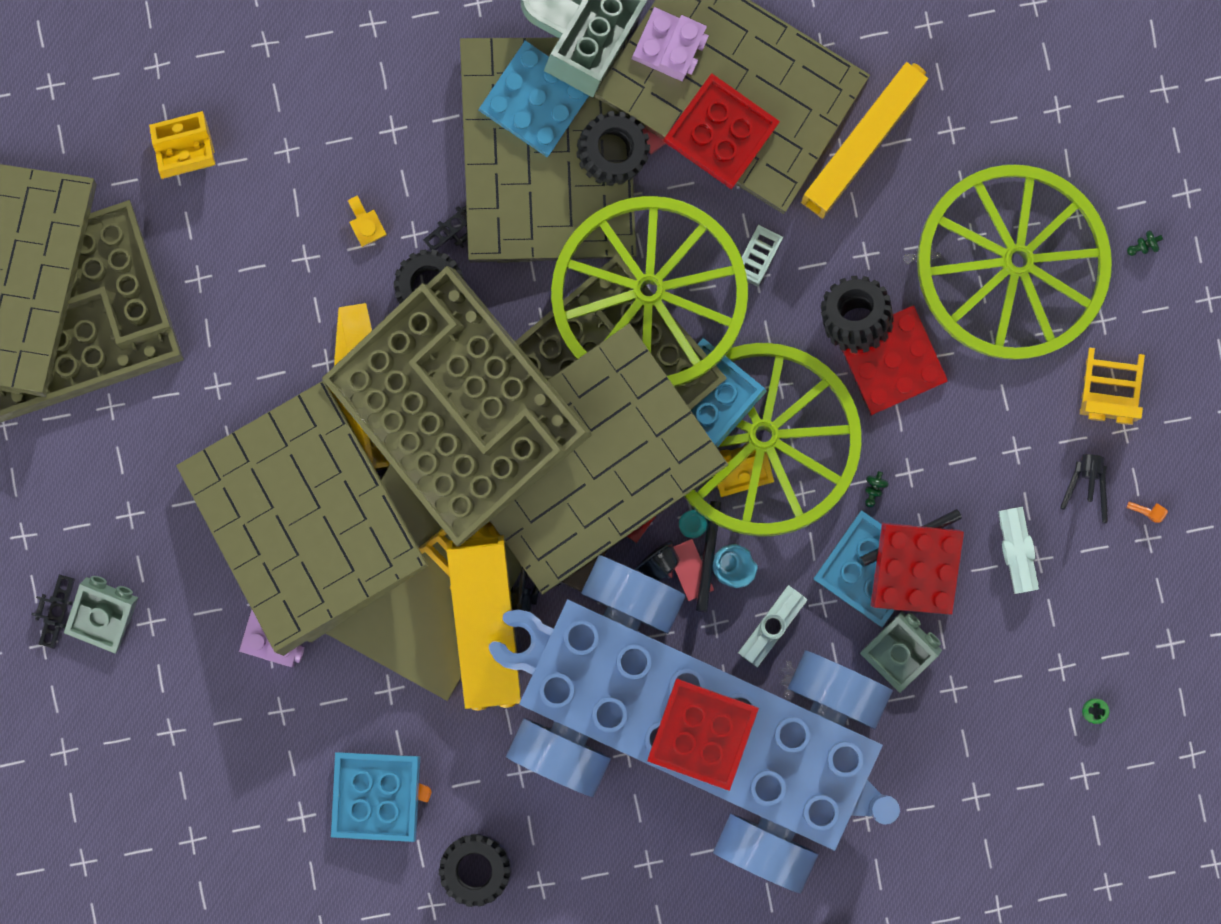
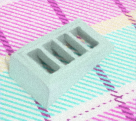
M760 225L757 226L742 256L744 265L746 263L760 270L757 275L745 269L747 282L757 287L760 285L783 239L782 236ZM759 235L774 241L773 246L758 240ZM754 245L770 251L768 256L753 249ZM752 254L764 260V264L761 265L749 259V255Z

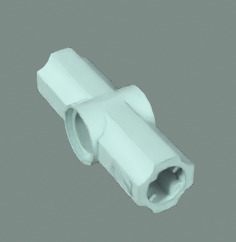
M1023 507L998 511L1004 539L1002 540L1003 555L1006 565H1009L1014 594L1038 590L1039 584L1033 561L1035 560V550L1030 535L1028 536Z
M788 585L738 654L758 668L807 602V599ZM774 618L779 621L780 630L777 634L772 635L766 631L765 623L768 619Z

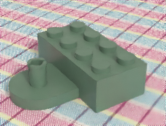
M521 0V9L525 17L532 24L559 38L549 56L544 71L583 93L594 97L638 22L647 0Z

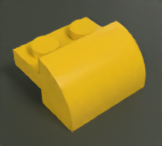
M203 111L149 125L161 179L216 165L213 154L215 153Z

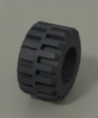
M609 111L605 115L600 114L596 116L584 128L577 141L578 151L576 155L581 160L579 163L581 169L585 168L587 170L586 175L589 178L592 176L596 178L595 182L599 184L602 182H606V186H613L615 183H618V185L624 184L627 180L630 181L634 178L648 160L647 153L650 151V145H647L649 140L648 133H643L642 130L645 127L642 123L637 125L634 122L636 120L635 117L632 115L629 118L625 117V112L614 114V111ZM613 134L625 142L628 156L624 162L611 163L602 157L598 149V141L603 135Z
M433 249L432 251L420 250L418 254H410V258L406 261L403 260L400 263V269L396 270V279L394 281L395 296L399 304H401L414 292L413 284L417 276L425 271H437L440 273L446 266L455 269L463 280L464 278L458 264L449 255L439 253L438 250Z
M851 276L852 280L840 279L839 285L834 283L830 286L831 292H825L823 296L824 301H821V315L826 335L831 339L833 345L839 344L840 349L843 351L850 348L851 353H857L859 349H863L864 353L868 352L871 346L875 349L879 347L880 340L885 342L888 339L887 332L891 333L893 329V311L890 296L887 294L884 286L880 287V283L875 279L870 282L869 277L863 276L862 279H858L857 276ZM855 308H865L871 311L866 318L859 321H850L843 318L848 311Z
M478 834L462 836L454 841L441 857L439 868L440 883L445 888L446 894L454 898L455 902L459 904L462 903L468 907L484 906L495 901L508 884L511 873L510 859H508L507 852L500 846V843L489 838L490 836ZM472 853L485 856L492 867L490 879L479 887L466 885L460 879L458 873L460 861Z

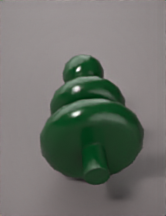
M1147 231V240H1144L1142 237L1138 238L1137 245L1127 248L1128 255L1134 256L1139 251L1147 254L1149 247L1154 252H1158L1160 248L1157 242L1163 240L1162 235L1154 237L1152 231Z
M878 471L876 476L869 475L866 477V481L872 484V486H867L865 489L869 494L865 504L869 508L875 506L876 497L882 496L883 492L879 488H887L889 485L888 481L882 479L883 472Z

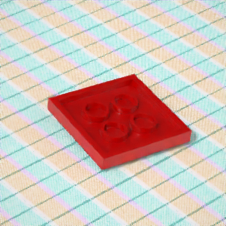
M711 73L668 132L663 142L732 190L780 121Z
M914 305L893 314L892 332H887L888 339L885 342L880 340V346L876 349L871 346L869 351L864 353L863 349H859L857 353H851L850 348L846 351L842 350L871 416L948 382Z
M882 523L870 606L882 609L952 615L964 532L953 529Z
M676 678L647 762L730 791L759 708Z

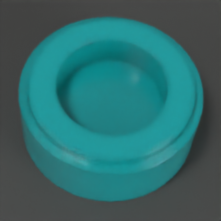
M696 510L685 512L679 520L680 532L687 538L700 537L707 527L706 518Z

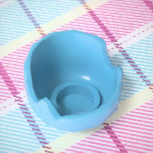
M737 544L723 546L714 555L712 569L719 582L732 588H740L749 585L754 580L758 565L753 561L748 549Z

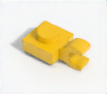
M358 195L348 200L356 216V219L349 223L362 248L387 236L375 210L366 213Z

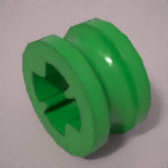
M1090 699L1083 705L1082 713L1085 720L1089 723L1101 724L1109 716V707L1101 699ZM1094 703H1098V708L1103 709L1102 716L1098 715L1099 719H1094L1093 714H1089L1088 711L1089 707L1094 708Z

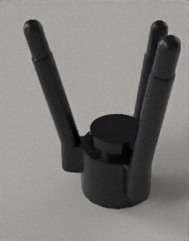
M1083 454L1082 461L1076 462L1074 474L1061 504L1062 510L1066 508L1080 473H1082V478L1089 479L1088 502L1093 501L1095 480H1099L1102 522H1108L1105 477L1107 466H1104V457Z
M523 567L521 569L519 586H515L514 591L513 587L510 590L511 606L513 610L530 612L531 604L537 605L539 589L535 585L532 594H530L531 589L525 587L527 572Z

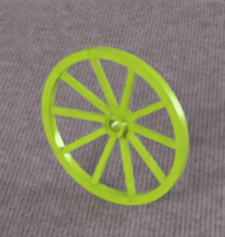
M1027 165L990 167L958 182L942 196L930 212L924 224L918 245L917 268L920 287L935 319L945 331L964 346L978 353L1000 359L1018 360L1039 357L1060 349L1073 341L1091 324L1105 300L1111 278L1112 260L1109 239L1105 226L1094 206L1081 191L1064 178L1044 169ZM1008 177L1025 178L1016 244L1010 236L983 182ZM1035 180L1056 189L1072 203L1025 246ZM974 187L1006 248L945 218L943 214L955 199L968 189ZM1077 209L1082 213L1092 231L1096 244L1095 249L1033 254V251ZM939 224L1001 256V258L931 267V245L937 225ZM1013 254H1019L1023 258L1022 267H1016L1012 263L1011 258ZM1098 257V274L1091 299H1088L1040 269L1034 263ZM1002 267L992 279L951 316L948 314L936 293L932 276ZM1029 273L1086 308L1079 319L1056 338ZM1010 275L995 344L988 343L971 335L956 323L1005 277ZM1020 277L1046 342L1030 347H1003Z
M642 196L618 201L602 208L587 218L573 232L561 250L554 269L551 287L552 308L556 325L568 349L576 359H579L587 352L576 340L567 321L636 299L607 338L629 324L640 308L644 306L643 343L651 353L653 306H655L693 365L684 371L667 376L674 387L682 386L703 376L714 368L732 348L741 331L748 303V283L743 260L735 243L725 229L716 220L693 205L676 199L658 196ZM649 210L646 274L642 273L607 221L625 213ZM658 210L676 213L700 224L660 271L654 275ZM600 226L636 280L571 259L585 238ZM706 231H709L720 243L732 265L663 281ZM567 269L633 289L575 309L564 310L563 288ZM735 275L737 298L733 318L666 292V290ZM645 285H654L657 288L656 293L652 296L643 295L641 290ZM662 300L729 327L720 343L703 360L700 361Z
M752 343L732 347L725 355L732 362L757 356L775 357L763 419H760L755 407H753L748 412L753 424L741 420L736 426L747 433L727 436L718 447L742 443L749 444L728 462L727 467L718 472L698 492L692 490L684 497L695 510L709 521L736 533L751 536H776L795 532L818 521L835 507L846 493L854 478L861 452V426L856 406L839 377L828 366L806 352L773 343ZM784 359L804 366L822 379L773 422L771 421ZM827 387L831 388L841 403L848 425L779 430L781 426ZM765 430L770 433L771 439L767 442H761L756 438V434L759 431ZM849 434V455L842 476L837 475L779 439ZM774 448L836 484L835 488L820 504L803 514ZM756 450L743 519L739 520L725 515L709 505L704 498ZM765 452L795 516L793 519L775 523L751 522Z

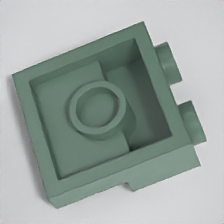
M86 577L79 585L64 633L116 654L120 648L126 627L131 621L138 597L133 596V591L127 587L118 586L113 588L106 585L107 581L102 577Z
M903 611L860 653L899 693L925 670L942 651L939 647L941 645L940 640L933 633L929 632L926 634L919 628L921 623L914 614L909 612L906 615Z

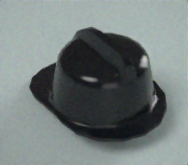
M671 540L667 541L652 551L642 560L635 571H640L657 581L664 577L669 580L672 579V571L680 561L672 546L673 542Z

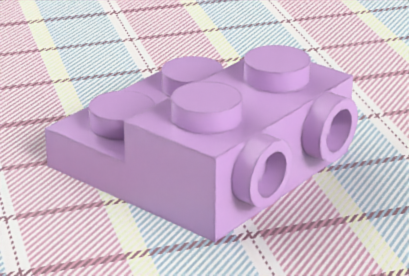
M654 7L632 59L683 81L686 73L692 75L698 59L693 57L697 49L702 51L709 36L704 34L707 26L683 15L678 18Z
M251 610L239 652L294 667L295 662H301L304 647L299 645L284 656L275 653L254 612Z

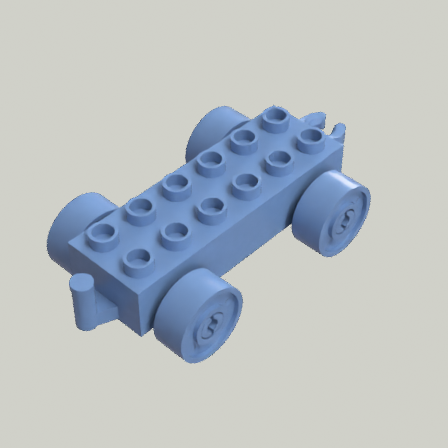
M600 555L597 557L581 594L607 606L603 616L568 599L554 629L544 625L531 612L513 610L504 613L503 621L507 625L523 627L531 635L530 647L525 652L517 654L508 650L505 644L494 641L490 643L489 651L495 661L503 667L513 670H524L532 674L519 705L554 721L550 729L523 718L506 755V758L565 787L594 797L611 760L609 756L585 745L589 737L761 816L757 825L730 813L713 853L744 870L800 894L819 854L792 841L796 833L835 851L851 816H871L881 824H891L898 818L900 813L898 802L891 796L882 795L867 780L883 745L844 727L847 719L850 718L876 729L893 692L892 689L831 660L805 650L787 689L813 701L812 707L808 711L637 632L642 622L669 634L686 595L651 577ZM676 678L759 708L730 791L647 762Z

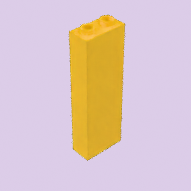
M908 62L902 66L805 192L801 201L804 206L822 219L827 215L923 90L929 78L925 76L926 71L915 63L910 65Z
M504 535L469 538L459 547L452 540L447 541V558L465 709L471 708L472 710L479 711L489 706L513 707L521 701L519 670L503 667L495 661L489 651L490 643L497 641L505 644L511 652L517 653L514 627L507 625L503 621L504 613L512 611Z

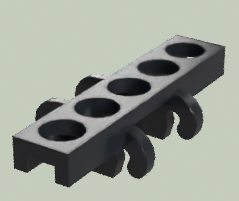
M459 206L456 207V214L444 223L439 221L437 223L439 227L423 239L431 251L432 249L437 250L453 238L456 241L454 243L456 246L464 247L463 242L468 239V232L460 238L457 237L456 233L464 227L467 228L466 206L462 209ZM457 218L461 221L459 228L451 226L453 219ZM443 231L446 237L441 236L440 232ZM435 236L439 237L440 242L435 246L429 243Z
M59 574L53 596H50V599H47L45 594H42V597H36L40 601L36 613L31 615L36 616L35 620L38 621L40 618H44V627L39 645L55 649L60 629L66 627L62 622L67 605H72L73 603L69 601L75 581L74 578ZM64 579L69 581L66 590L60 587L61 581ZM59 593L65 594L64 599L58 598L57 595ZM45 601L51 603L48 616L42 615ZM55 606H59L62 609V614L59 617H55L52 614V609ZM49 624L56 626L54 631L49 629ZM47 633L53 634L51 644H47L44 640Z

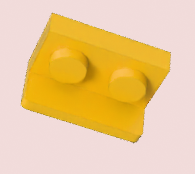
M749 443L744 444L741 448L721 450L719 452L728 463ZM756 450L717 485L721 497L749 489ZM766 452L764 453L758 487L774 482Z

